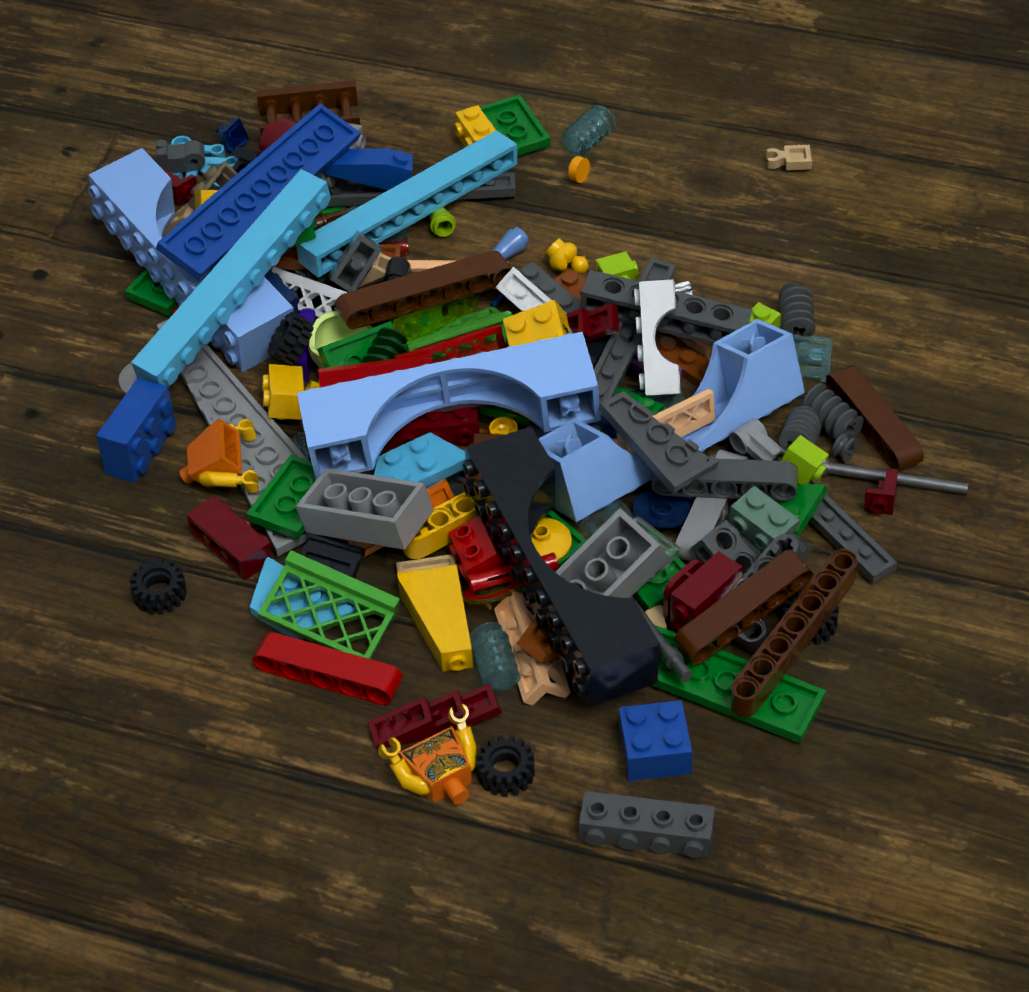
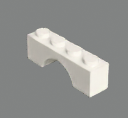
M672 279L639 282V288L634 289L635 305H640L641 317H636L637 334H642L643 345H638V361L644 362V373H639L640 390H645L646 396L681 394L679 365L667 361L658 351L655 341L656 329L662 318L676 310L675 281Z

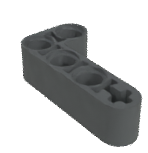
M781 534L774 538L733 589L787 550H793L802 560L797 538L791 534ZM759 620L731 642L754 655L769 636L765 623ZM754 633L761 634L758 638L749 639V636Z

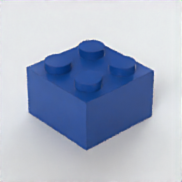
M682 700L619 707V733L628 782L692 774V748Z

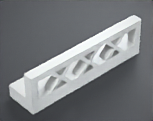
M274 266L272 268V272L279 274L283 283L289 289L296 291L301 288L303 298L299 300L298 310L311 308L318 317L324 314L323 311L326 313L332 312L331 306L335 304L337 298L347 293ZM320 294L322 304L314 309L312 299Z
M514 267L496 286L502 294L522 311L552 301Z

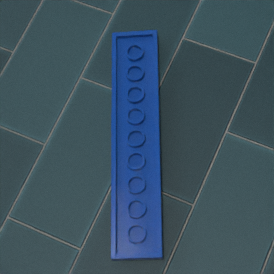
M320 103L159 240L156 250L199 281L219 263L300 169L317 177L359 140L361 132Z

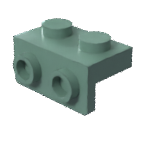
M753 486L731 505L728 522L740 534L752 541L760 551H764L778 535L791 534L797 529L800 519Z

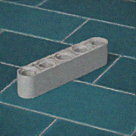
M719 450L715 457L719 459L748 460L746 456L724 450ZM696 497L676 540L674 553L685 561L690 562L693 559H698L690 548L717 527L720 520H725L734 499Z

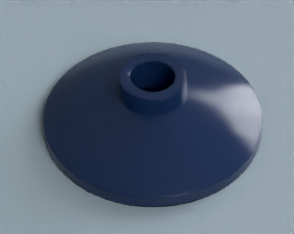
M653 490L638 495L633 503V511L638 519L648 525L660 528H673L683 525L691 510L690 503L684 497L662 496Z

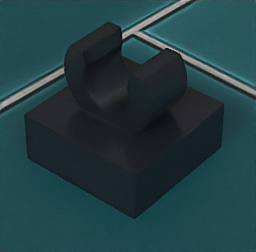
M236 145L232 154L238 159L234 165V170L239 173L257 158L259 154Z

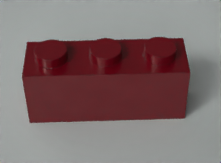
M212 496L186 514L190 533L244 581L262 570L267 557L272 559L270 551L272 545L269 539L264 534L259 535L245 518L241 519L238 517L228 503H222L215 496Z

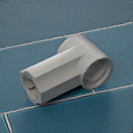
M755 418L729 433V441L736 452L741 455L748 453L755 460L781 461L786 452L767 435L764 425Z

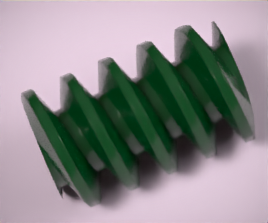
M388 327L379 329L377 337L374 338L372 346L367 351V355L363 357L362 363L394 359V356L407 353V348L403 345L407 344L406 337Z

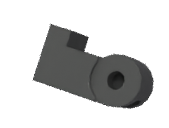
M156 140L157 161L162 169H167L171 173H183L200 170L204 167L205 147L201 142L191 140L185 144L167 145V140Z

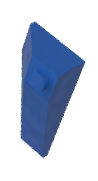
M388 148L348 149L329 165L322 174L390 190L410 179L413 169V155Z

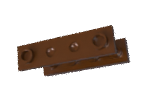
M355 80L257 91L260 116H267V125L269 122L274 124L277 121V114L292 113V120L299 122L302 119L301 112L312 111L320 103L328 109L341 108V119L350 124L361 125L360 115H352L351 106H358ZM259 125L260 135H262L267 125Z

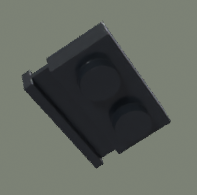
M309 533L308 541L303 546L300 554L355 578L361 565L360 561L365 556V551L361 547Z

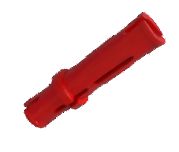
M554 552L541 556L552 570L557 571L559 569L558 560ZM510 565L467 575V582L471 593L514 582L510 573ZM509 573L508 575H505V576H501V577H498V578H494V579L487 580L488 578H492V577H496V576H500V575Z

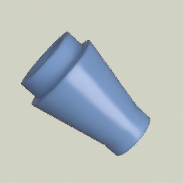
M519 227L508 229L492 251H499L506 260L526 250L529 238Z

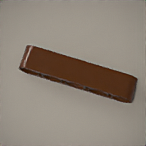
M851 365L826 376L827 388L834 392V396H839L842 399V403L846 402L849 404L850 409H855L857 417L863 416L864 423L860 431L891 469H898L900 471L923 461L924 453L918 440L856 366Z
M793 550L781 553L682 627L675 635L674 642L694 665L703 663L806 586L811 580L813 572Z

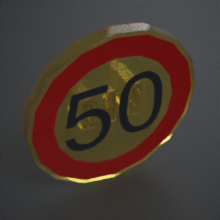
M511 582L477 591L476 593H471L468 587L462 593L463 600L468 604H484L490 610L492 609L491 602H501L504 598L518 592L521 585L519 582Z

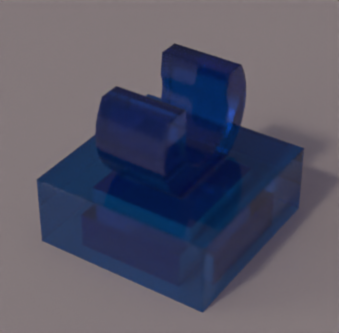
M232 117L226 124L220 125L215 130L220 135V143L225 146L228 153H233L236 145L241 147L249 139L240 118Z

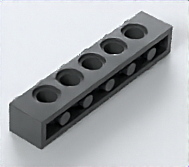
M589 270L581 294L580 308L589 312L613 303L618 307L619 322L636 326V317H641L640 305H635L634 289L639 288V281ZM675 291L676 310L662 318L656 331L713 345L719 339L749 324L752 309Z

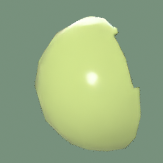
M337 311L325 312L313 325L312 336L308 339V351L313 361L320 368H324L317 350L318 348L373 327L368 325L358 329H350Z

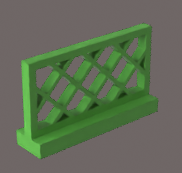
M492 306L434 324L421 330L405 333L403 335L407 339V344L403 345L407 348V352L497 324L502 327L504 342H508L503 319L512 316V313L510 311L501 313ZM495 334L486 336L482 344L496 340ZM468 343L460 344L456 352L473 346ZM438 351L433 353L431 358L435 359L447 354Z
M290 550L285 559L283 570L257 615L258 618L318 645L371 659L391 621L395 620L399 612L400 598ZM290 576L299 580L302 588L286 593L283 584L287 577ZM318 590L327 593L329 601L313 605L309 593ZM305 595L309 607L292 611L288 599ZM282 601L285 602L288 613L280 616L268 612L272 604ZM345 602L354 605L356 613L340 617L336 605ZM332 607L336 619L320 624L316 611ZM312 613L316 625L308 628H302L297 625L296 617ZM375 614L384 618L380 626L368 629L363 617ZM359 619L363 631L347 636L343 623ZM339 625L342 638L333 641L325 638L324 629ZM366 637L369 648L365 655L354 651L350 642Z

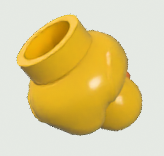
M558 238L545 252L550 258L549 263L554 271H565L569 263L571 269L578 274H583L588 270L589 263L585 258L586 256H577V247L573 243H564Z

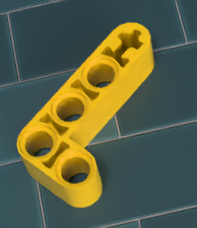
M465 492L434 507V511L405 550L403 549L404 554L411 559H421L452 543L448 532L477 516L472 497L468 498Z

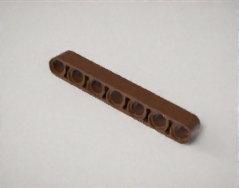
M490 251L344 293L337 298L334 307L348 328L358 329L494 289L512 267L499 251Z
M838 549L829 556L733 681L731 686V709L736 715L750 717L760 709L853 586L857 570V557L855 553L847 549Z

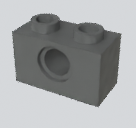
M357 230L329 273L330 280L349 292L356 290L381 252L382 247Z

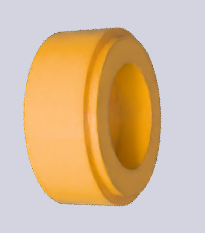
M576 156L572 159L568 168V176L571 181L582 183L586 180L590 171L589 160L581 156Z

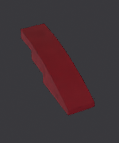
M613 303L589 312L579 308L566 314L573 334L583 332L585 342L619 332L618 307Z
M488 683L464 695L455 690L431 702H428L426 697L423 696L368 722L375 747L378 749L381 744L385 748L392 747L388 741L392 737L396 738L400 745L423 741L451 726L456 730L458 729L457 725L449 720L448 712L452 707L453 715L458 719H462L461 704L466 705L469 710V715L465 720L467 726L475 725L502 714L495 690Z

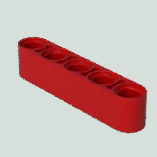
M273 632L267 633L252 658L253 664L265 673L384 706L392 702L403 680L401 671L390 664Z

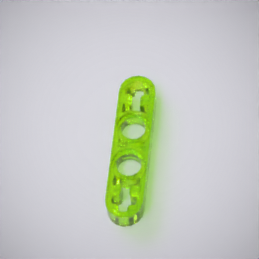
M473 294L446 302L449 311L445 317L441 311L443 304L399 316L393 321V328L403 334L407 342L418 339L473 312L478 305V295ZM464 301V305L457 304V302ZM426 312L428 314L429 320L427 325L424 327L421 323V319L423 314ZM405 325L413 326V328H412V327H409V328L405 329V328H406Z

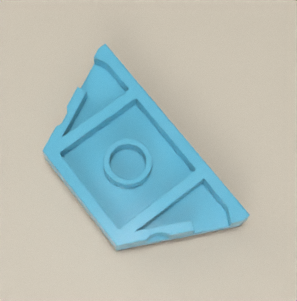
M429 432L378 456L374 476L424 483L425 487H428L439 480L462 471L465 451Z
M269 557L265 559L250 604L251 615L258 618L257 613L284 568L283 565ZM290 576L287 577L283 584L286 593L302 588L300 581ZM318 590L309 593L313 605L329 601L328 595L324 591ZM305 595L288 599L292 611L309 607ZM282 601L272 604L268 612L280 616L288 613L285 602ZM346 602L336 605L340 617L356 613L355 608ZM332 607L316 611L320 624L336 619ZM312 613L295 618L297 625L302 628L316 625ZM260 619L286 636L300 640L305 639Z

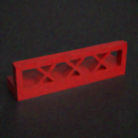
M497 324L394 356V359L429 354L432 357L433 353L438 351L447 354L432 359L433 364L452 358H461L481 352L506 348L502 327ZM495 334L496 340L482 344L486 336ZM468 343L473 346L456 352L460 344Z
M429 354L317 369L319 387L391 373L396 370L419 367L424 364H432V358Z

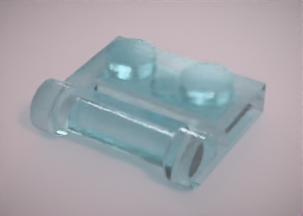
M793 335L798 363L822 365V367L799 365L801 377L821 378V381L826 382V376L830 374L833 338Z

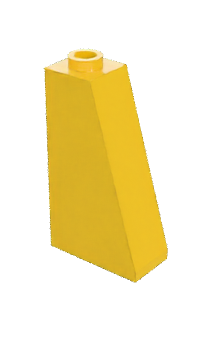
M457 564L397 573L400 598L441 670L447 672L473 668L472 647Z

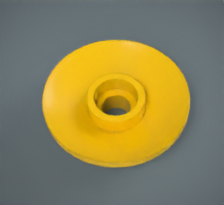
M542 518L531 538L540 556L554 552L558 561L568 554L572 545V537L568 528L563 523L551 518Z

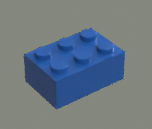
M137 378L100 429L96 438L106 475L136 484L140 476L146 473L149 463L161 451L163 443L169 435L173 434L176 428V419L174 418L168 386Z

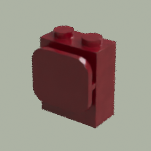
M718 551L704 564L698 559H693L676 573L667 583L663 597V616L670 622V631L677 633L682 627L728 594L742 578V566Z

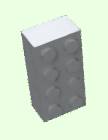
M325 468L296 505L306 533L404 550L434 511L424 483Z
M619 508L556 573L568 582L590 592L611 597L630 598L670 558L655 539Z

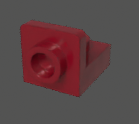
M163 169L171 178L174 204L180 207L193 196L191 190L197 184V178L191 174L181 180L177 175H173L167 169Z
M887 468L885 480L879 479L878 489L866 488L864 499L865 512L893 515L898 469Z

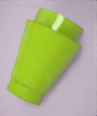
M444 207L429 214L430 226L434 234L446 237L453 233L456 220Z

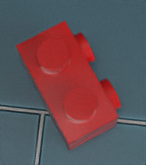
M476 516L448 532L453 544L449 545V548L457 561L461 560L462 563L458 565V568L466 581L469 574L472 575L506 565L499 555L495 540L490 539L486 530V524L482 518L480 519ZM499 576L492 577V578H488L487 580L494 579V578H497V577H499Z

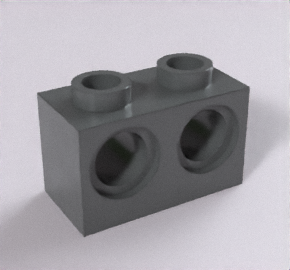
M727 520L711 530L690 548L703 564L720 551L742 566V577L758 559L757 554L749 549L741 539L739 531L730 525ZM716 539L721 542L723 549L718 546Z

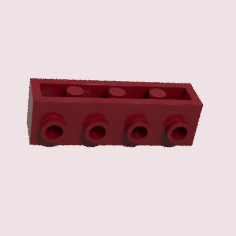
M477 407L458 408L447 412H429L426 415H421L396 432L384 446L379 456L429 432L453 445H470L474 441V434H480Z

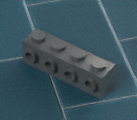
M585 791L579 820V842H586L594 846H618L627 850H651L659 854L675 853L692 858H710L715 806Z

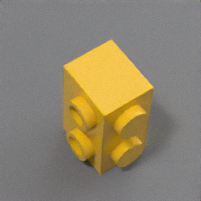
M478 105L455 112L456 123L453 124V129L456 137L459 138L464 147L496 131Z
M269 364L268 375L262 376L263 406L268 407V418L301 420L302 416L297 392L304 391L302 366Z

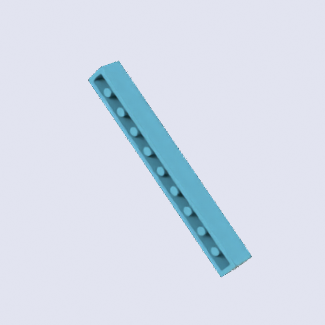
M497 130L314 231L316 238L297 245L298 263L317 277L324 275L333 269L357 230L376 243L384 241L516 166L517 143Z
M302 169L299 170L131 361L137 378L169 386L177 380L181 371L187 364L193 362L200 349L211 341L213 334L221 325L229 320L233 311L244 303L247 295L255 286L262 282L265 274L272 266L279 262L285 251L295 244L298 236L305 228L312 224L317 214L328 206L331 196L326 181Z

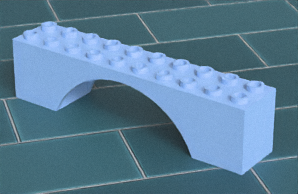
M141 148L88 175L90 183L88 191L93 202L91 210L98 220L101 219L105 223L111 235L115 234L120 239L123 248L126 251L130 250L137 263L149 271L152 280L155 283L159 282L163 286L166 295L170 299H176L180 307L210 272L198 281L156 250L157 242L162 239L166 227L175 216L172 182L167 173ZM264 277L262 282L255 286L247 295L244 303L233 311L229 320L221 325L213 334L210 342L214 348H219L224 353L227 362L231 366L235 365L242 373L271 357L268 355V346L272 341L271 337L275 335V330L280 326L281 320L285 319V316L291 311H294L293 306Z
M756 319L714 342L708 368L694 395L708 388L714 392L715 421L681 438L686 441L690 439L699 446L698 450L703 453L706 448L727 439L729 433L751 419L755 418L758 420L763 416L770 415L773 410L784 404L791 403L796 397L805 393L793 334ZM576 418L539 438L555 466L554 509L575 522L588 518L595 511L611 505L616 499L634 492L639 486L652 480L653 471L638 454L622 449L613 442L615 439Z
M583 332L565 334L560 337L537 340L527 344L509 346L499 350L481 352L461 358H452L438 363L424 364L419 367L396 370L391 373L368 376L363 379L339 382L330 386L297 392L307 447L316 480L325 468L354 473L374 470L379 454L396 432L417 417L447 406L475 403L503 407L528 418L543 432L553 431L575 418L585 424L601 421L598 383Z

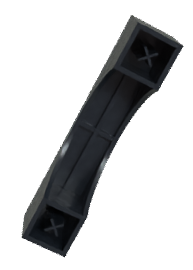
M532 427L465 447V460L462 461V467L466 475V480L463 481L465 494L468 498L472 497L474 500L477 516L480 519L484 518L487 533L491 540H496L501 559L503 561L507 560L509 563L512 579L515 583H520L526 604H531L534 608L536 622L540 628H545L551 649L558 651L563 671L566 674L570 673L573 678V687L577 696H583L588 707L658 683L660 643L634 599L593 593L568 582L547 565L532 542L531 538L537 525L555 507V466Z

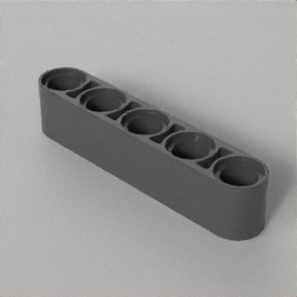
M716 458L719 460L717 468L673 494L654 472L652 477V490L662 496L740 499L755 486L774 501H788L797 494L798 468L795 464L787 461Z

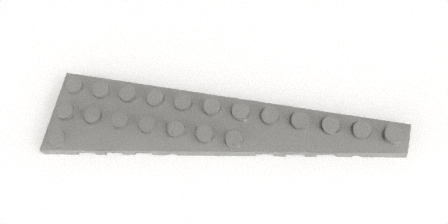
M168 320L157 324L158 331ZM205 344L196 354L193 362L187 364L180 374L208 427L218 418L227 424L233 423L234 426H237L243 419L252 421L256 438L252 441H244L240 435L242 472L237 474V476H242L244 472L253 470L259 477L260 481L256 482L259 491L256 493H248L244 485H240L252 507L290 454L305 460L308 459L272 418H268V413L213 350ZM262 527L277 557L308 541L309 533H306V531L298 540Z

